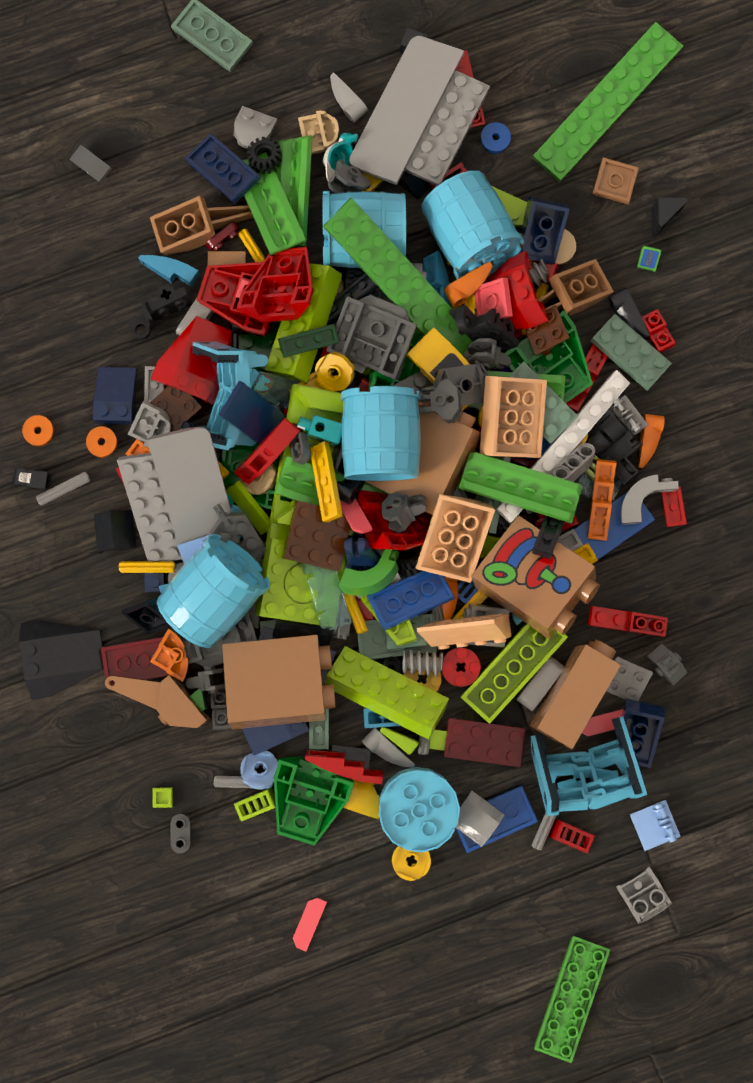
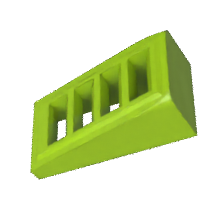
M387 727L380 728L382 734L408 755L419 744L417 740Z
M272 787L234 803L241 822L276 808L275 793ZM257 798H260L263 808L260 807ZM250 801L253 802L256 811H253ZM242 804L246 805L249 814L246 815Z

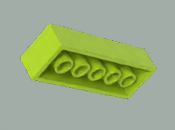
M310 264L314 289L310 305L298 320H287L280 323L265 368L266 371L278 378L308 382L318 349L283 358L278 339L326 326L342 278L341 273L328 265Z
M526 623L481 672L478 678L462 693L460 698L490 724L568 636L556 631L552 638L548 639Z
M346 646L326 677L325 685L333 684L334 692L428 740L445 712L449 698Z

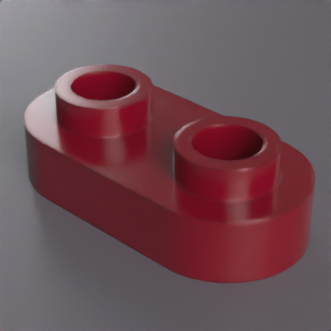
M235 221L211 238L205 244L210 251L213 249L217 251L224 245L222 243L227 238L231 240L238 234L239 226Z

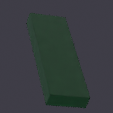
M334 324L278 339L283 358L340 343Z

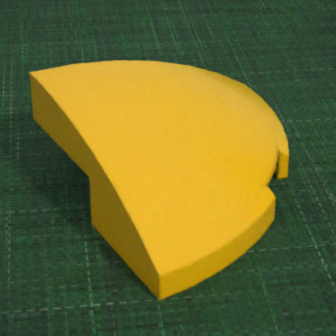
M352 779L355 781L349 801L343 808L379 819L380 796L373 786L374 783Z

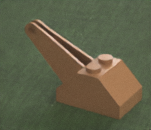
M198 196L151 216L150 220L160 252L167 255L188 252L199 248L215 235V230L224 228L234 221L238 223L254 217L248 205L207 208L205 199Z
M594 259L552 276L549 282L553 290L538 301L545 304L557 296L560 302L554 305L557 306L558 310L564 308L566 313L572 316L605 299L614 291L597 260Z
M168 675L161 682L110 676L105 680V686L108 689L156 709L160 714L158 718L164 725L200 728L211 720L190 698L191 695L178 679L171 675ZM112 680L115 682L113 686L111 685Z

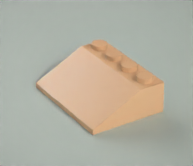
M485 376L480 454L541 458L547 380Z
M439 494L416 569L471 583V575L476 569L495 509L489 503Z
M508 613L434 621L417 628V632L431 647L438 646V649L450 648L449 645L456 644L457 647H465L471 642H475V645H484L489 640H494V643H502L511 637Z

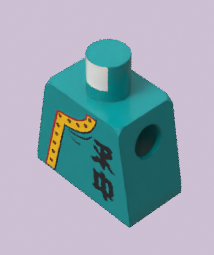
M316 415L311 420L300 417L297 428L307 431L306 435L308 438L319 442H329L332 447L339 444L342 436L341 423ZM315 426H319L321 428V432H318L315 429Z

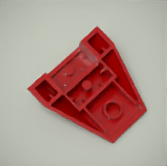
M307 247L289 248L273 255L269 253L241 293L237 310L261 322L298 320L310 305L314 291Z
M527 251L506 260L483 282L485 284L500 278H508L513 314L508 319L512 321L514 330L532 329L549 321L544 304L537 299L529 274L532 266Z
M263 262L207 266L196 299L197 302L249 333L265 336L273 325V322H261L237 310L239 298L236 297L241 278L245 277L251 280Z
M196 316L157 361L150 379L200 398L214 406L219 391L217 363L211 361V357L206 355L198 356L193 354V342H219L231 346L232 331Z
M359 491L358 504L372 527V531L364 533L372 549L407 550L423 545L433 515L423 512L415 516L416 520L412 521L405 531L396 533L390 530L389 521L382 516V502L388 495L374 491Z

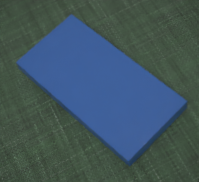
M626 494L612 503L607 541L587 538L589 519L574 530L582 544L588 543L597 559H599L655 520L643 502L641 505L642 522L634 525H621L620 522L621 505Z
M422 571L389 585L379 592L367 595V599L383 630L386 631L454 600V595L444 576Z
M522 785L487 800L488 803L502 812L504 817L483 846L538 822ZM456 828L466 853L481 847Z

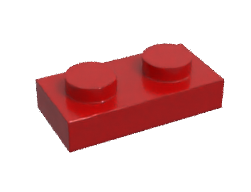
M681 486L674 492H661L666 528L686 525Z

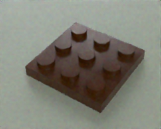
M296 500L282 558L340 572L345 551L344 542L348 538L350 525L343 512L342 517L328 523L323 522L320 506Z

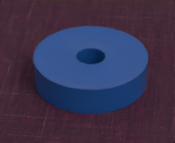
M498 122L486 125L481 133V145L487 152L492 154L504 152L511 140L509 129L504 124ZM497 136L499 139L494 140L492 137Z

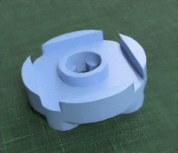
M269 751L261 752L255 756L253 753L248 756L246 755L240 767L243 782L254 789L271 788L274 784V774L278 764L274 755ZM262 765L265 772L258 774L254 769Z

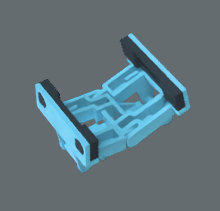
M193 342V354L198 356L206 355L211 357V361L217 363L219 391L207 426L183 421L181 429L193 427L206 428L210 432L213 446L219 449L229 451V448L235 445L254 446L256 442L218 414L238 381L259 392H265L270 389L272 384L271 377L266 373L257 372L256 369H253L254 367L267 365V356L257 354L255 351L236 349L219 342Z
M623 716L612 719L617 740L588 749L589 753L583 751L546 755L547 749L543 734L531 736V755L547 816L559 815V812L588 810V806L590 809H598L628 797L639 798L647 795ZM616 764L623 776L619 777L617 770L611 771L602 768ZM557 776H574L573 779L557 783L559 788L557 789L555 783ZM585 778H590L591 782L587 783Z

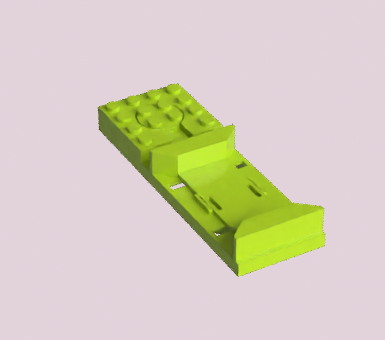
M292 384L287 419L294 424H298L300 417L311 420L316 415L342 424L344 402L341 401V393ZM315 426V429L318 432H321V428L319 426ZM307 437L310 448L321 443ZM289 445L280 454L275 489L286 456L292 457ZM330 446L331 455L334 449L332 446ZM310 457V460H309L307 463L312 464L311 457ZM274 493L265 546L266 551L262 564L263 570L261 571L264 579L268 577L270 588L265 594L257 598L254 614L262 617L335 627L341 590L339 584L343 576L346 560L345 551L340 572L283 559L295 500L291 502L280 500V495ZM349 529L348 535L352 536L353 531Z

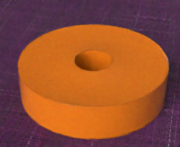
M35 415L25 421L22 433L25 440L31 445L45 446L53 439L54 426L46 417ZM37 428H41L40 434H36Z
M96 427L87 435L86 445L94 456L105 458L116 451L118 440L111 429ZM101 439H105L104 445H99Z

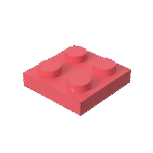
M500 278L482 284L474 292L477 316L488 313L492 309H496V313H500V320L513 316L508 278Z

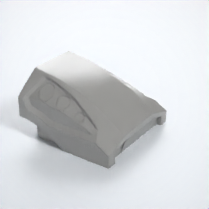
M471 790L460 807L456 828L482 847L500 824L504 814Z
M650 867L628 882L616 887L638 924L651 919L672 904Z

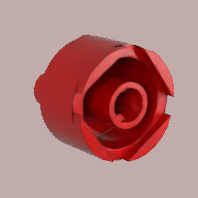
M456 648L450 650L442 660V676L453 686H468L480 674V661L477 655L469 649ZM457 663L465 664V666L463 667L465 670L464 672L456 671Z

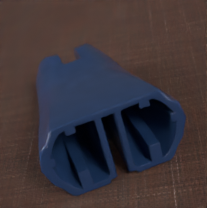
M348 538L344 542L348 569L364 571L365 568L366 571L375 567L381 559V555L372 549L364 538H358V542H355L354 538Z

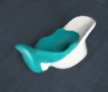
M343 133L338 142L332 144L326 150L323 164L326 167L328 182L336 171L335 167L339 159L343 160L345 165L350 163V156L353 152L351 143L356 142L358 134Z

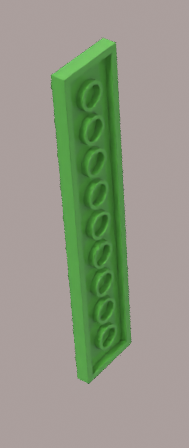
M655 22L539 148L532 158L561 182L682 50L683 45Z
M349 198L323 227L395 305L407 310L410 322L417 324L416 328L423 336L434 327L463 355L468 350V345L472 343V340L466 334L462 336L458 332L456 322L449 314L452 308L354 199Z

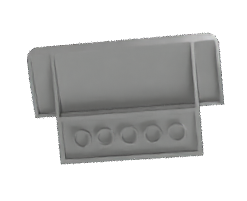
M415 36L410 40L350 156V164L353 167L395 185L398 184L404 171L436 186L442 183L490 89L489 85L456 71L464 55V50L423 36Z
M204 427L186 428L151 436L147 440L151 453L123 456L117 459L147 561L182 559L177 545L211 534V529L219 519L213 509L214 506L218 508L217 504H221L225 512L232 513L210 432ZM238 534L232 538V541L235 543L240 542Z

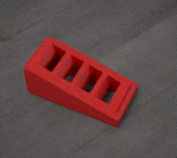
M556 819L549 837L588 854L595 835ZM569 829H571L568 839L565 840ZM578 832L579 834L574 844L573 840L575 838L576 833ZM585 835L586 838H585V841H584V843H583V845H582V847H581V846H580V843H581V841H582L583 836Z

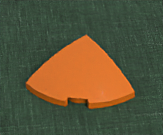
M168 628L150 662L183 682L188 670V658L184 649V643L174 631Z

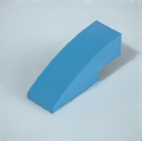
M436 251L423 258V272H426V280L453 308L444 293V289L450 284L446 267L440 252Z
M140 255L138 258L141 264L170 283H173L178 278L190 287H193L200 276L197 269L175 259L155 255Z

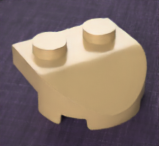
M316 111V114L298 118L302 137L312 136V154L326 152L332 144L336 143L339 135V126L335 117H332L325 111Z

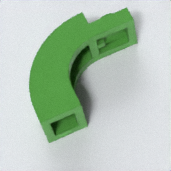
M384 550L380 561L372 569L356 571L345 568L339 584L342 592L354 596H366L384 589L398 573L399 568L396 561L399 556V550Z

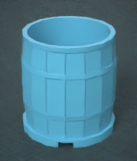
M480 171L463 172L445 180L426 196L421 205L422 213L427 220L430 231L445 258L454 268L456 279L488 262H491L493 265L489 275L492 274L506 260L518 255L521 251L519 245L521 243L524 244V238L516 231L513 221L497 192Z
M323 191V225L349 198H353L406 257L405 193L362 191L330 194V191ZM323 227V265L361 268Z
M373 386L370 387V392H360V388H352L341 392V401L344 402L342 416L344 478L358 481H397L419 477L421 431L418 401L421 399L420 391L414 394V389L408 387Z
M217 534L209 535L205 539L204 545L182 566L157 600L158 609L166 622L186 640L204 648L215 646L252 608L257 598L265 594L270 588L268 577L264 579L260 573L263 570L260 564L238 544L231 540L225 543L219 540L221 536Z
M412 767L399 771L387 781L380 794L378 814L383 831L394 844L406 850L423 853L439 848L454 833L458 824L460 806L456 792L443 776L431 769Z

